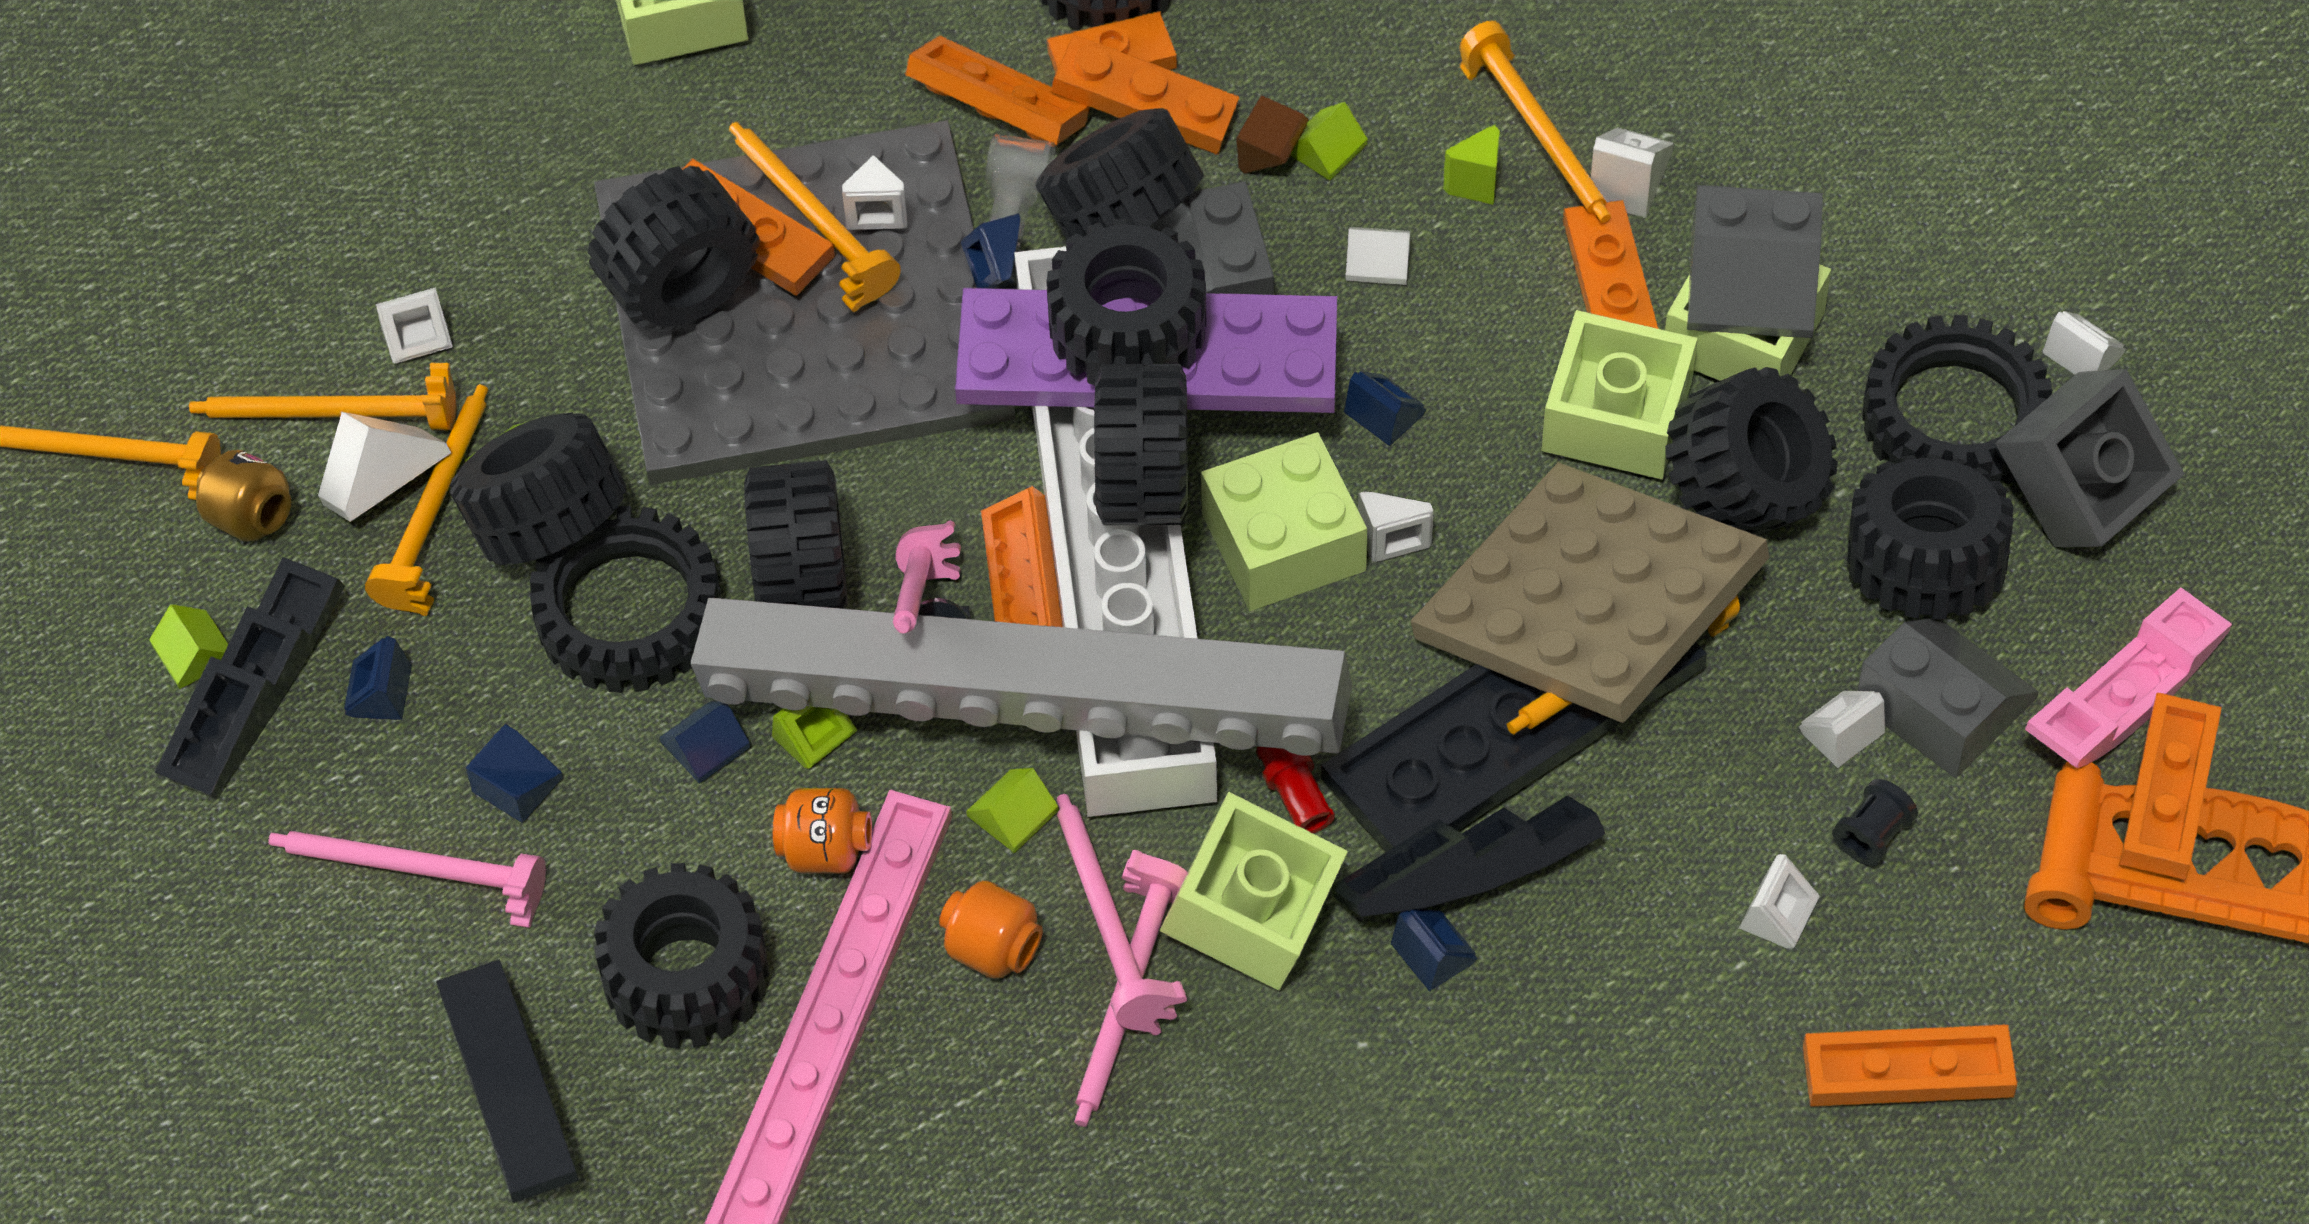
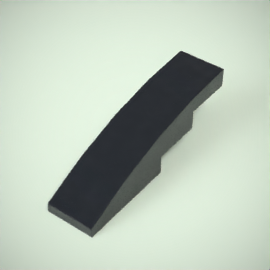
M282 557L258 609L247 606L222 659L210 657L155 770L157 775L212 798L217 796L263 732L314 648L345 588V585L338 578Z
M1568 795L1527 821L1504 807L1463 833L1458 832L1443 821L1437 820L1332 885L1331 892L1335 899L1361 917L1426 908L1491 890L1545 868L1606 835V832L1595 811Z
M500 959L437 980L436 984L512 1202L516 1203L579 1181Z

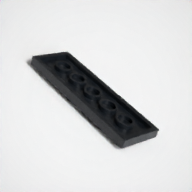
M1695 642L1629 717L1705 668L1707 653ZM1475 664L1321 764V779L1387 852L1437 820L1443 821L1457 831L1622 722L1572 703L1534 728L1529 729L1525 727L1519 732L1512 734L1507 728V723L1519 716L1521 708L1546 692Z

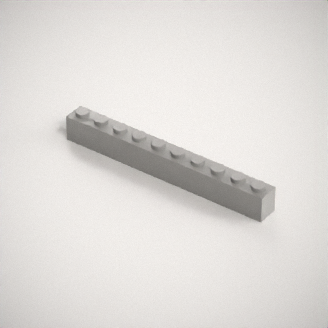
M709 597L691 660V666L704 696L724 704L735 705L744 701L774 703L779 707L789 710H801L806 706L832 708L854 716L877 712L899 714L913 721H927L934 717L963 720L968 724L979 727H989L995 723L1024 725L1035 731L1046 733L1055 732L1059 729L1090 731L1104 738H1118L1124 734L1148 736L1170 744H1182L1188 740L1220 743L1225 747L1237 750H1245L1253 746L1283 748L1291 753L1304 756L1314 755L1318 752L1340 753L1352 689L1345 651L923 615H918L913 630L902 634L893 625L894 613Z

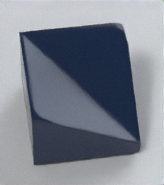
M1019 214L982 223L961 240V245L977 288L1011 289L1017 287L1016 269L1013 261L1021 218Z
M507 724L499 729L466 766L472 792L521 823L529 817L563 778L562 772L518 731Z

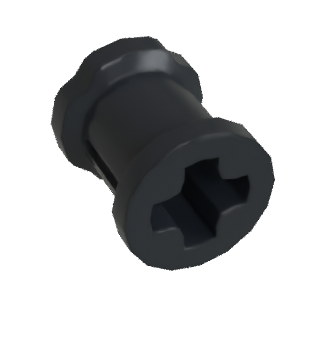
M1884 779L1870 781L1864 788V800L1850 817H1842L1832 830L1833 838L1840 849L1858 863L1866 866H1877L1887 853L1886 845L1900 828L1911 826L1918 816L1916 804L1902 788Z

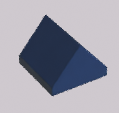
M1360 371L1354 372L1350 379L1344 413L1388 446H1391L1422 418L1427 409L1424 408L1425 405L1385 375Z
M386 636L353 660L344 706L345 715L352 718L403 719L412 665L396 639Z
M718 701L708 702L659 737L661 744L699 784L750 748V742L729 705Z
M1414 909L1402 911L1399 914L1390 944L1429 992L1470 967L1478 959L1475 956V951L1442 911Z

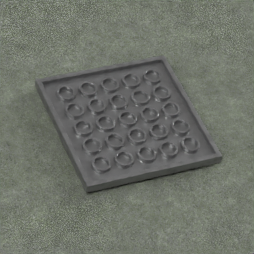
M948 120L772 151L846 229L842 185L873 155L904 183L907 228L847 229L868 252L877 249L886 250L900 264L901 268L900 277L889 292L860 307L856 312H852L841 300L846 293L839 286V282L849 277L841 269V266L844 262L849 261L835 247V257L797 296L750 268L747 271L750 275L742 285L736 288L733 292L734 295L729 300L720 304L714 309V312L706 317H700L694 320L692 324L679 328L677 325L669 331L660 332L656 328L649 331L642 329L637 323L634 324L616 301L649 485L1015 420V407L1011 405L956 404L955 385L963 288L977 287L961 245V240L973 231V226ZM747 155L701 163L827 239ZM667 169L594 181L601 220L606 216L604 212L612 203L617 202L623 196L622 193L631 186H637L643 182L644 178L654 173L658 175L663 174Z

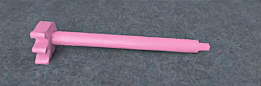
M951 520L945 524L909 529L902 535L897 544L896 561L898 567L904 573L893 617V625L899 633L904 634L914 629L926 580L940 578L957 580L960 577V567L944 560L945 558L959 556L961 551L959 543L944 544L942 542L943 539L954 532L955 523Z
M1067 794L1059 795L1057 803L1060 810L1057 813V817L1120 988L1111 998V1007L1116 1021L1124 1028L1158 1035L1161 1033V1028L1157 1019H1175L1177 1014L1173 1005L1187 1001L1183 986L1179 981L1171 983L1153 979H1142L1079 808L1072 805Z
M290 831L288 835L271 833L269 836V845L283 847L286 853L503 888V895L509 896L505 912L511 913L510 925L531 927L545 884L546 866L544 858L540 856L521 853L513 867L295 831Z
M1133 850L1130 859L1127 860L1122 879L1125 880L1124 891L1146 896L1130 942L1131 950L1143 979L1168 903L1174 902L1188 872L1174 863L1143 854L1138 850ZM1118 980L1113 994L1120 988ZM1111 1000L1076 1099L1079 1109L1074 1122L1083 1127L1087 1126L1092 1111H1097L1126 1029L1116 1021L1111 1007Z

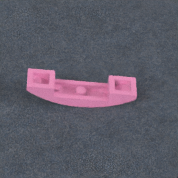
M2180 587L2143 620L2136 638L2074 692L2069 688H2065L2028 721L2025 730L2076 768L2097 760L2118 746L2150 718L2157 692L2173 696L2187 682L2229 633L2232 624Z

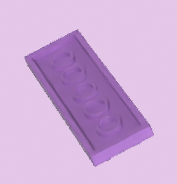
M963 288L955 385L956 404L1094 407L1095 386L1087 383V373L1084 372L1075 376L1067 369L1066 359H1058L1053 350V339H1050L1047 290ZM1206 293L1207 327H1205L1202 349H1196V359L1188 368L1181 366L1187 378V410L1334 413L1337 296ZM1121 298L1110 301L1102 306L1115 311H1135L1151 305V303L1136 298Z

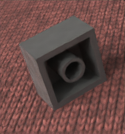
M2127 369L2078 372L1995 443L2054 547H2102L2185 474Z

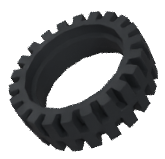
M1942 315L1929 317L1925 331L1918 321L1905 326L1903 337L1896 332L1887 339L1885 349L1880 348L1878 350L1872 367H1870L1863 401L1864 432L1867 441H1874L1873 452L1879 461L1889 457V462L1897 464L1900 462V457L1914 455L1919 459L1927 458V454L1941 455V459L1950 461L1958 458L1968 461L1967 466L1972 469L1981 467L1989 472L1990 481H2001L2002 478L2009 485L2015 481V478L1995 444L2004 435L1986 443L1956 445L1930 438L1910 425L1900 412L1896 400L1899 386L1908 377L1929 368L1958 366L1982 372L2004 386L2016 402L2018 411L2017 421L2014 425L2016 426L2052 395L2051 378L2046 379L2047 368L2041 358L2033 360L2034 348L2027 341H2023L2014 347L2016 333L2010 329L2003 327L1997 336L1991 334L1993 322L1980 318L1976 329L1968 327L1967 315H1954L1952 324L1949 327L1945 326Z
M618 506L616 519L608 520L607 518L593 532L573 545L552 555L537 559V571H532L531 593H529L534 624L541 645L544 646L551 662L554 665L559 663L562 673L572 680L580 673L584 686L597 689L603 679L605 680L608 692L622 693L624 681L632 680L634 691L639 692L649 690L647 677L655 675L662 686L674 681L673 667L676 666L684 674L692 669L691 660L708 597L721 598L718 574L711 551L705 541L700 542L698 532L690 525L682 529L680 519L670 513H667L660 522L657 509L644 506L639 518H634L631 506ZM638 556L662 561L677 570L687 583L688 598L684 609L667 627L643 639L611 642L588 637L574 628L565 615L564 601L568 590L586 571L612 559Z

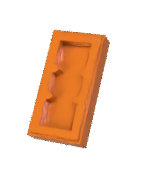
M1160 11L1047 39L1048 54L1055 73H1057L1073 34L1167 70L1177 68V55Z

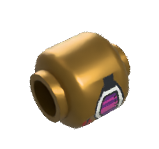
M227 451L216 457L202 469L197 479L196 506L201 518L242 541H257L268 534H272L284 524L289 515L291 497L289 494V484L284 473L273 465L245 451Z

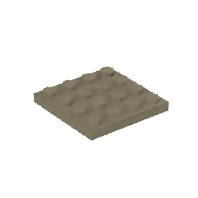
M1558 462L1411 619L1414 638L1624 723L1770 558L1767 540Z

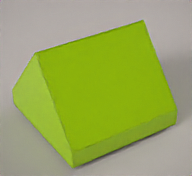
M1342 102L1321 109L1307 123L1304 132L1290 155L1330 181L1368 144V139L1346 102Z
M1495 125L1489 126L1445 151L1443 189L1448 195L1494 205L1500 130Z
M170 604L149 639L152 647L179 689L200 679L210 657L221 660L228 647V643L206 610Z
M806 706L801 710L783 708L773 716L771 737L804 768L809 769L853 735L857 729L848 714L837 709Z
M1032 767L1010 769L966 813L967 817L1015 853L1059 811V808Z

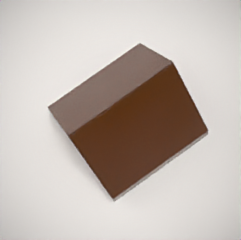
M1261 95L1236 138L1238 168L1243 173H1251L1285 164L1309 121L1303 113Z

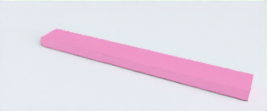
M889 790L872 830L871 848L869 851H863L705 1224L784 1223L952 820L951 807Z

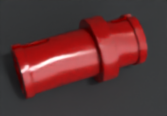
M1258 746L1256 754L1265 766L1262 777L1269 789L1277 790L1293 823L1313 834L1331 824L1335 818V813L1329 807L1312 774L1314 762L1311 756L1297 755L1283 748Z

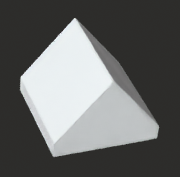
M873 155L842 185L846 227L849 230L907 228L904 183Z
M1350 227L1346 281L1406 285L1411 231Z
M436 288L376 304L381 328L393 364L452 347Z
M2064 311L2063 313L2058 312L2054 318L2042 353L2076 375L2078 372L2109 370L2121 358L2126 349L2123 348L2124 345L2082 316Z
M1842 691L1803 720L1799 728L1802 734L1839 768L1885 733L1884 700L1880 692Z
M1785 854L1776 856L1764 876L1739 929L1785 948H1795L1820 896Z

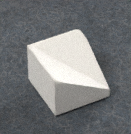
M1361 492L1358 494V511L1367 527V551L1372 562L1386 560L1432 546L1433 508L1431 503L1374 492Z

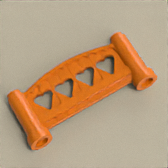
M2066 762L2062 770L2057 773L2039 872L2032 875L2028 881L2024 903L2026 913L2034 921L2055 929H2075L2089 922L2094 899L2309 943L2308 810L2254 795L2206 788L2197 833L2206 840L2212 837L2224 838L2231 843L2233 851L2205 875L2198 874L2191 861L2187 878L2184 880L2120 865L2123 843L2112 823L2119 818L2129 819L2136 785L2112 786L2105 784L2101 777L2100 768L2092 762L2079 768ZM2250 845H2261L2271 853L2280 850L2289 851L2297 856L2300 864L2272 889L2265 888L2245 853V848Z

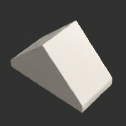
M1617 127L1596 137L1593 149L1591 179L1606 202L1623 200L1627 213L1646 218L1672 155L1675 143Z
M342 412L318 496L325 507L351 522L448 456L451 451L444 441L419 427Z

